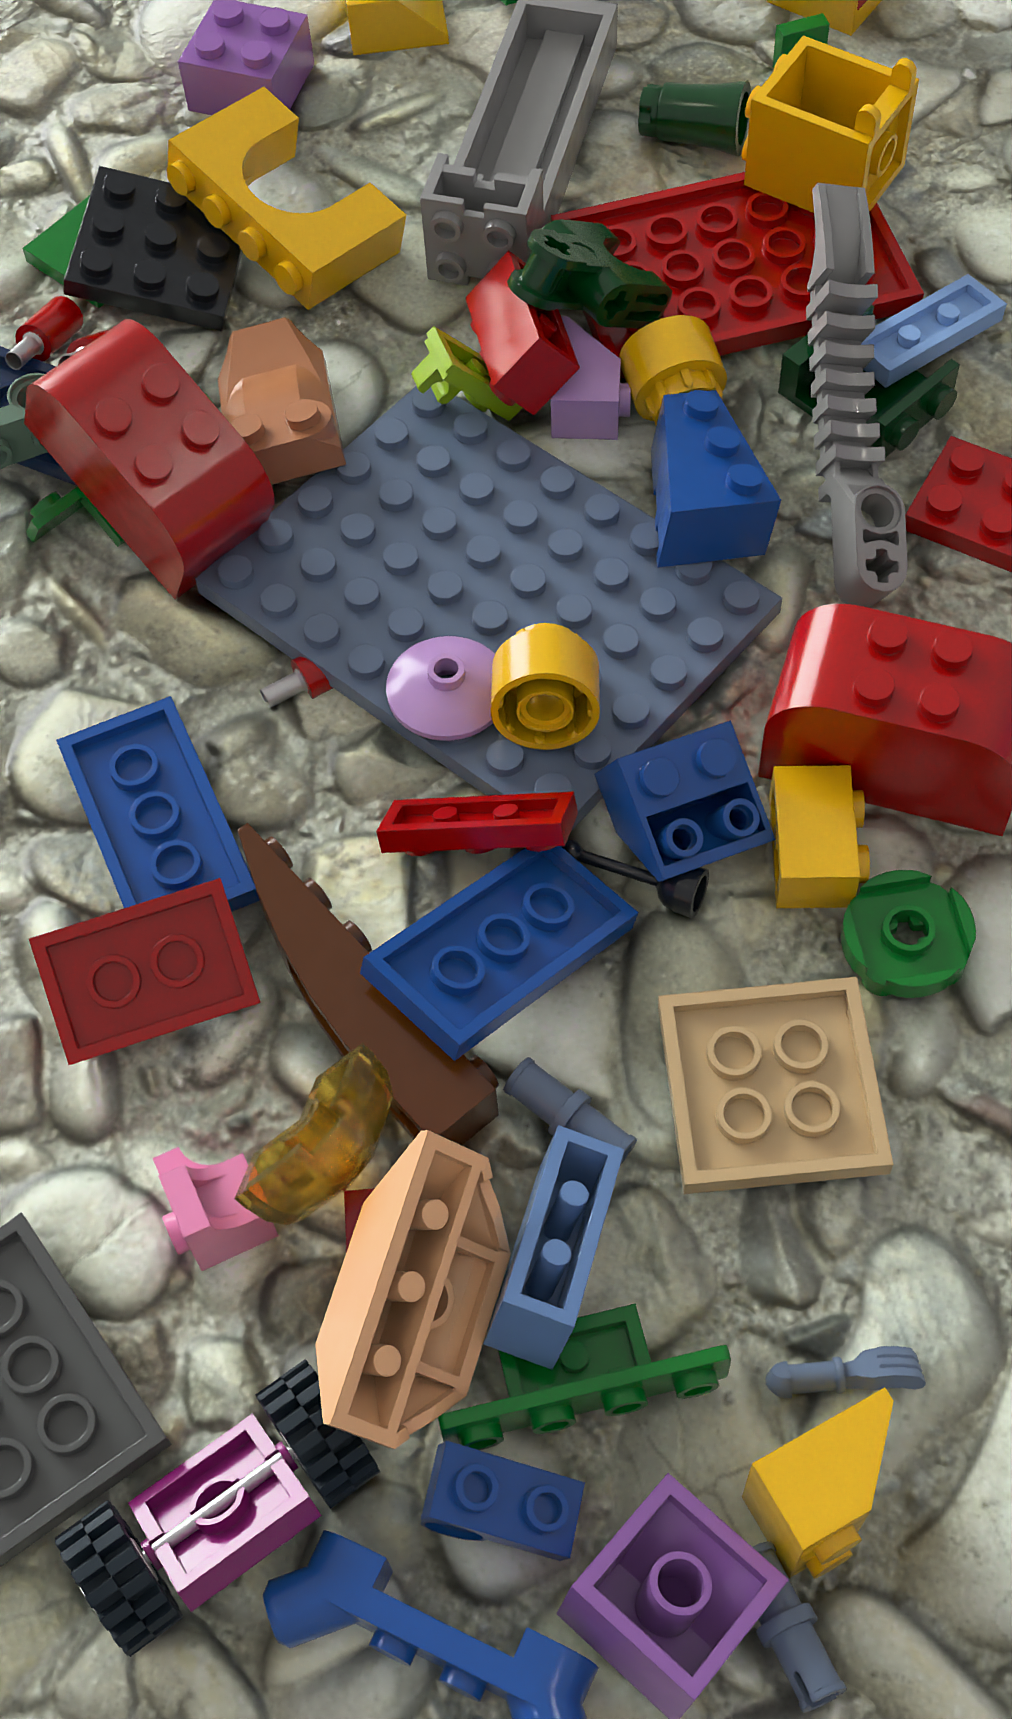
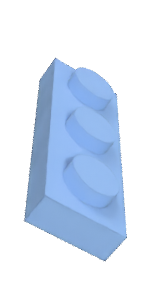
M967 274L876 325L872 333L861 343V345L874 344V358L863 370L874 372L875 380L886 388L1002 321L1007 303L971 275Z

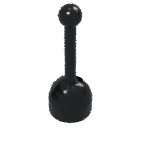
M567 840L565 846H561L581 863L656 886L661 903L674 913L694 918L703 903L709 882L708 869L700 867L658 882L650 871L585 851L577 841Z

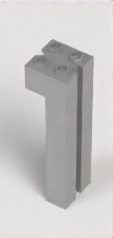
M596 0L517 1L454 164H449L448 154L438 153L420 196L428 279L468 286L471 277L483 279L508 250L523 262H527L531 254L527 241L534 229H542L551 222L550 215H555L559 212L617 47V3Z

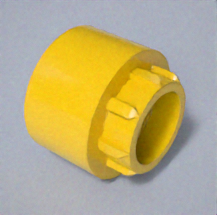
M677 315L656 320L635 332L623 345L619 354L621 370L626 383H628L631 389V398L635 409L642 418L654 421L655 425H657L663 395L689 393L694 390H716L722 399V392L727 383V373L710 329L700 318Z
M539 623L517 631L516 635L506 640L498 648L492 662L491 718L496 729L505 738L527 748L550 750L573 745L593 731L600 715L599 661L593 648L577 633L561 625Z

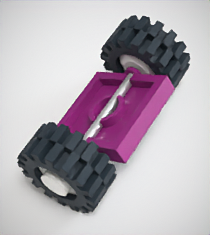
M306 1359L255 1394L264 1411L287 1444L286 1447L281 1441L274 1445L252 1413L128 1502L147 1537L141 1543L109 1500L55 1537L56 1546L61 1552L60 1555L64 1563L71 1570L70 1574L74 1581L80 1587L90 1607L98 1615L102 1625L107 1631L109 1630L113 1640L119 1648H122L127 1656L131 1657L183 1618L176 1600L170 1593L171 1591L157 1572L162 1567L176 1592L192 1612L322 1516L293 1473L299 1468L294 1459H297L330 1509L380 1473L377 1463L360 1437L323 1424L319 1377Z

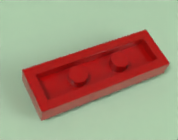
M574 791L394 800L376 833L381 853L405 852L410 856H424L434 851L465 850L471 854H482L497 848L523 847L530 851L540 852L550 850L556 846H565L577 818L578 810Z

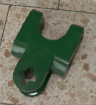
M564 219L553 220L542 229H534L527 241L531 254L524 268L514 270L507 281L510 290L518 298L531 306L548 311L555 309L585 310L599 325L614 328L641 329L649 323L659 320L667 308L673 292L653 271L634 268L614 257L613 255L621 241L604 224Z

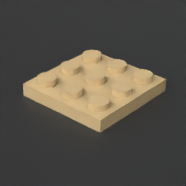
M857 977L661 995L658 997V1012L684 1194L887 1175L891 1173L894 1164Z

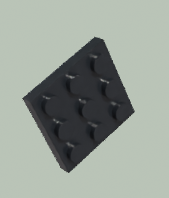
M99 166L64 277V295L223 331L243 252L240 246L223 230L214 227L194 203L186 196L178 194L169 182Z

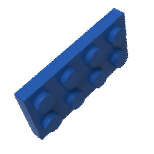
M171 696L56 740L124 908L218 878L222 880L231 912L260 901L251 874Z
M561 846L540 852L524 848L364 956L360 974L455 1061L633 929L639 912Z

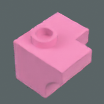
M179 1147L153 1158L159 1173L158 1177L173 1211L162 1216L177 1254L181 1255L191 1250L201 1271L279 1236L243 1153L214 1165H202L189 1160Z

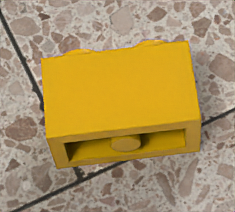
M851 765L774 766L769 795L770 824L776 839L772 841L776 909L847 908L851 900L856 897L858 885L866 883L870 876L868 845L857 844L856 828H863L864 793L863 790H853Z

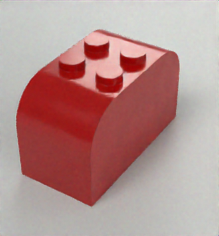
M131 319L121 321L27 387L24 418L26 427L174 600L196 585L195 578L211 564L268 521L275 499L271 483L260 461L245 440L166 347L140 323Z
M829 604L809 610L799 618L794 628L764 728L758 777L772 780L774 766L851 765L853 790H863L864 801L867 804L1003 837L1012 812V643L987 634L859 605Z

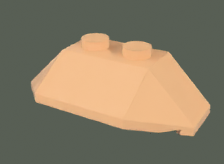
M429 1130L420 1131L364 1201L315 1344L323 1424L384 1447L396 1449L410 1438L409 1435L434 1421L467 1396L511 1255L500 1205L489 1180L493 1178L488 1157Z

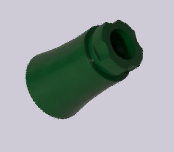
M748 80L720 84L665 82L663 86L647 84V87H643L639 102V133L641 136L658 137L660 141L685 143L741 156L749 129V118L745 116V107L751 94L750 82Z

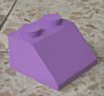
M667 1473L573 1583L556 1614L668 1719H680L789 1579L673 1476Z

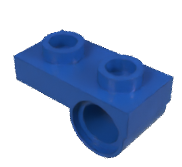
M445 1441L437 1447L420 1524L428 1530L449 1537L470 1541L489 1540L558 1561L570 1559L585 1482Z

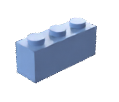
M557 1126L537 1172L486 1333L484 1345L553 1370L575 1327L625 1149L563 1126Z

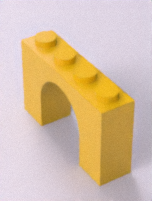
M262 87L169 139L167 179L178 194L186 196L194 203L214 227L223 230L237 243L249 260L256 261L276 280L278 286L286 294L294 296L309 310L400 253L406 214L371 182L332 206L311 213L286 212L276 209L257 198L248 186L256 179L295 157L299 123L298 116L268 89Z

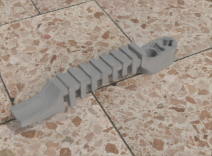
M817 183L812 189L815 219V250L807 285V292H810V303L806 306V320H812V328L808 331V346H813L814 353L809 358L810 371L815 372V380L811 383V397L817 398V405L812 410L813 423L818 424L819 429L814 436V450H820V459L816 462V476H823L826 480L818 488L819 502H831L834 584L836 592L846 604L871 608L902 585L907 575L908 563L903 500L897 491L886 485L878 476V467L885 461V447H870L880 437V423L866 424L877 412L876 398L865 399V395L875 385L874 372H863V369L874 358V344L861 345L875 329V315H862L878 298V284L865 285L875 273L870 215L865 188ZM861 511H865L871 516L875 526H871L865 521Z

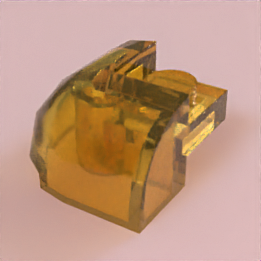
M363 1043L316 1077L300 1119L253 1154L234 1198L244 1208L267 1222L289 1225L304 1220L347 1190L375 1156L389 1115L393 1090L388 1071Z

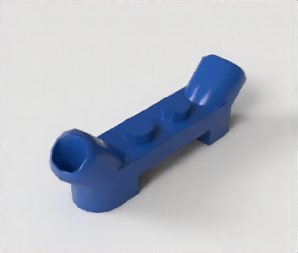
M323 1530L307 1566L270 1579L263 1592V1600L274 1636L279 1644L288 1648H294L357 1624L374 1633L369 1646L383 1655L406 1666H411L415 1655H418L442 1667L443 1670L438 1681L454 1691L478 1702H481L485 1690L505 1699L512 1719H587L582 1704L599 1669L595 1663L576 1651L528 1627L523 1634L514 1657L383 1593L393 1573L387 1558L336 1533Z

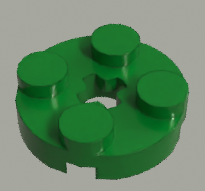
M915 870L884 872L870 878L862 885L859 894L848 904L843 917L840 936L844 956L852 970L861 977L863 986L870 993L877 996L894 995L904 998H918L936 994L958 982L962 977L976 940L974 917L962 895L952 887H950L948 893L941 886L930 882L931 875ZM900 922H908V926L912 931H922L925 935L919 938L915 945L904 944L893 937Z

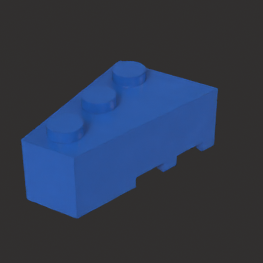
M694 390L689 393L663 395L651 447L653 495L656 496L657 505L655 531H658L659 540L657 568L765 555L781 504V498L716 390Z

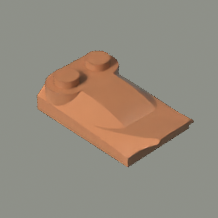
M286 317L232 331L225 359L218 376L221 413L252 449L263 466L271 485L346 465L323 351L312 343Z

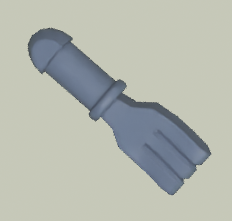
M881 1346L864 1350L854 1360L845 1363L838 1356L833 1357L832 1361L788 1364L787 1361L775 1364L766 1374L767 1387L773 1394L782 1398H792V1394L836 1391L838 1394H843L846 1389L874 1391L885 1387L886 1389L906 1388L916 1390L923 1388L926 1382L924 1375L921 1373L922 1369L916 1353L912 1348L900 1346Z

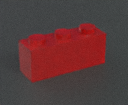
M508 250L465 299L472 318L470 325L477 335L481 347L479 354L487 366L491 379L489 381L490 389L506 405L513 406L517 403L529 413L535 415L580 369L559 309L548 311L531 306L518 298L508 287L507 281L514 270L523 269L526 264Z

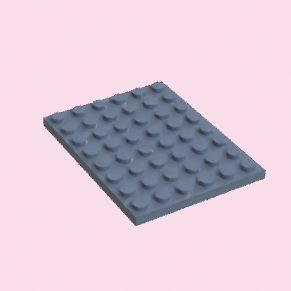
M417 386L343 449L346 465L317 472L274 509L268 521L263 523L257 531L216 560L195 578L199 594L290 658L294 659L301 656L313 662L324 673L331 687L486 796L574 791L578 815L572 830L603 798L594 774L617 758L652 747L780 613L782 597L722 560L657 568L659 540L658 531H655V518L458 396H455L447 404H441L437 401L431 387L423 394L418 390ZM552 623L564 626L577 633L593 648L598 657L600 715L598 723L587 737L573 745L559 749L541 750L518 745L505 738L496 729L494 724L482 732L464 739L440 741L424 738L409 731L399 723L391 712L387 700L386 683L394 662L413 645L431 638L443 636L463 637L479 642L496 653L506 640L516 635L517 631L534 624ZM443 675L440 677L451 678L453 677V675Z

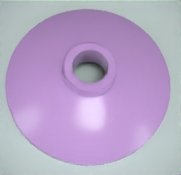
M456 636L431 638L413 645L398 657L388 674L386 693L391 712L399 723L409 731L432 740H459L482 732L493 724L491 718L492 662L495 653L479 642ZM453 675L451 678H441L440 676Z

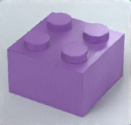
M213 0L178 60L188 111L213 115L262 87L268 89L286 107L291 109L314 66L308 15L237 0Z

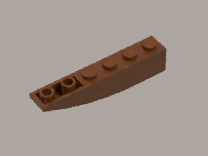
M248 823L239 828L238 834L265 919L288 972L317 1023L353 1073L413 1140L420 1131L429 1130L459 1145H463L499 1116L496 1088L499 1086V1083L494 1073L477 1055H472L467 1059L463 1054L454 1061L360 974L363 958L372 952V947L359 927L350 920L342 924L330 912L332 904L326 893L312 878L302 882L290 869L293 867V863L288 853L274 837L270 836L263 840Z

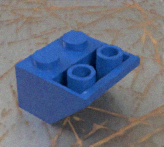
M731 720L617 758L594 774L616 833L658 882L776 840Z

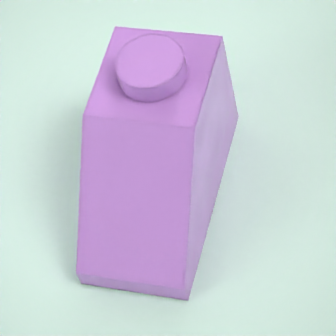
M561 316L580 369L551 398V437L618 440L619 417H630L631 389L628 383L620 382L621 359L568 316Z

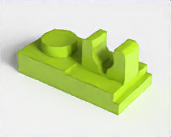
M435 326L426 333L428 338L424 342L429 354L411 373L421 393L424 394L431 387L437 401L441 404H447L460 391H463L468 401L475 408L482 412H486L489 409L508 421L522 409L517 403L513 406L506 405L492 392L489 387L491 379L487 366L478 352Z

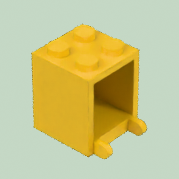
M802 36L788 55L782 54L779 57L772 74L762 86L757 85L752 90L747 100L745 116L749 118V129L741 154L742 160L746 161L744 185L813 213L812 189L817 183L865 188L870 212L905 165L919 78H916L917 68L914 62L908 58H901L893 68H889L820 41Z

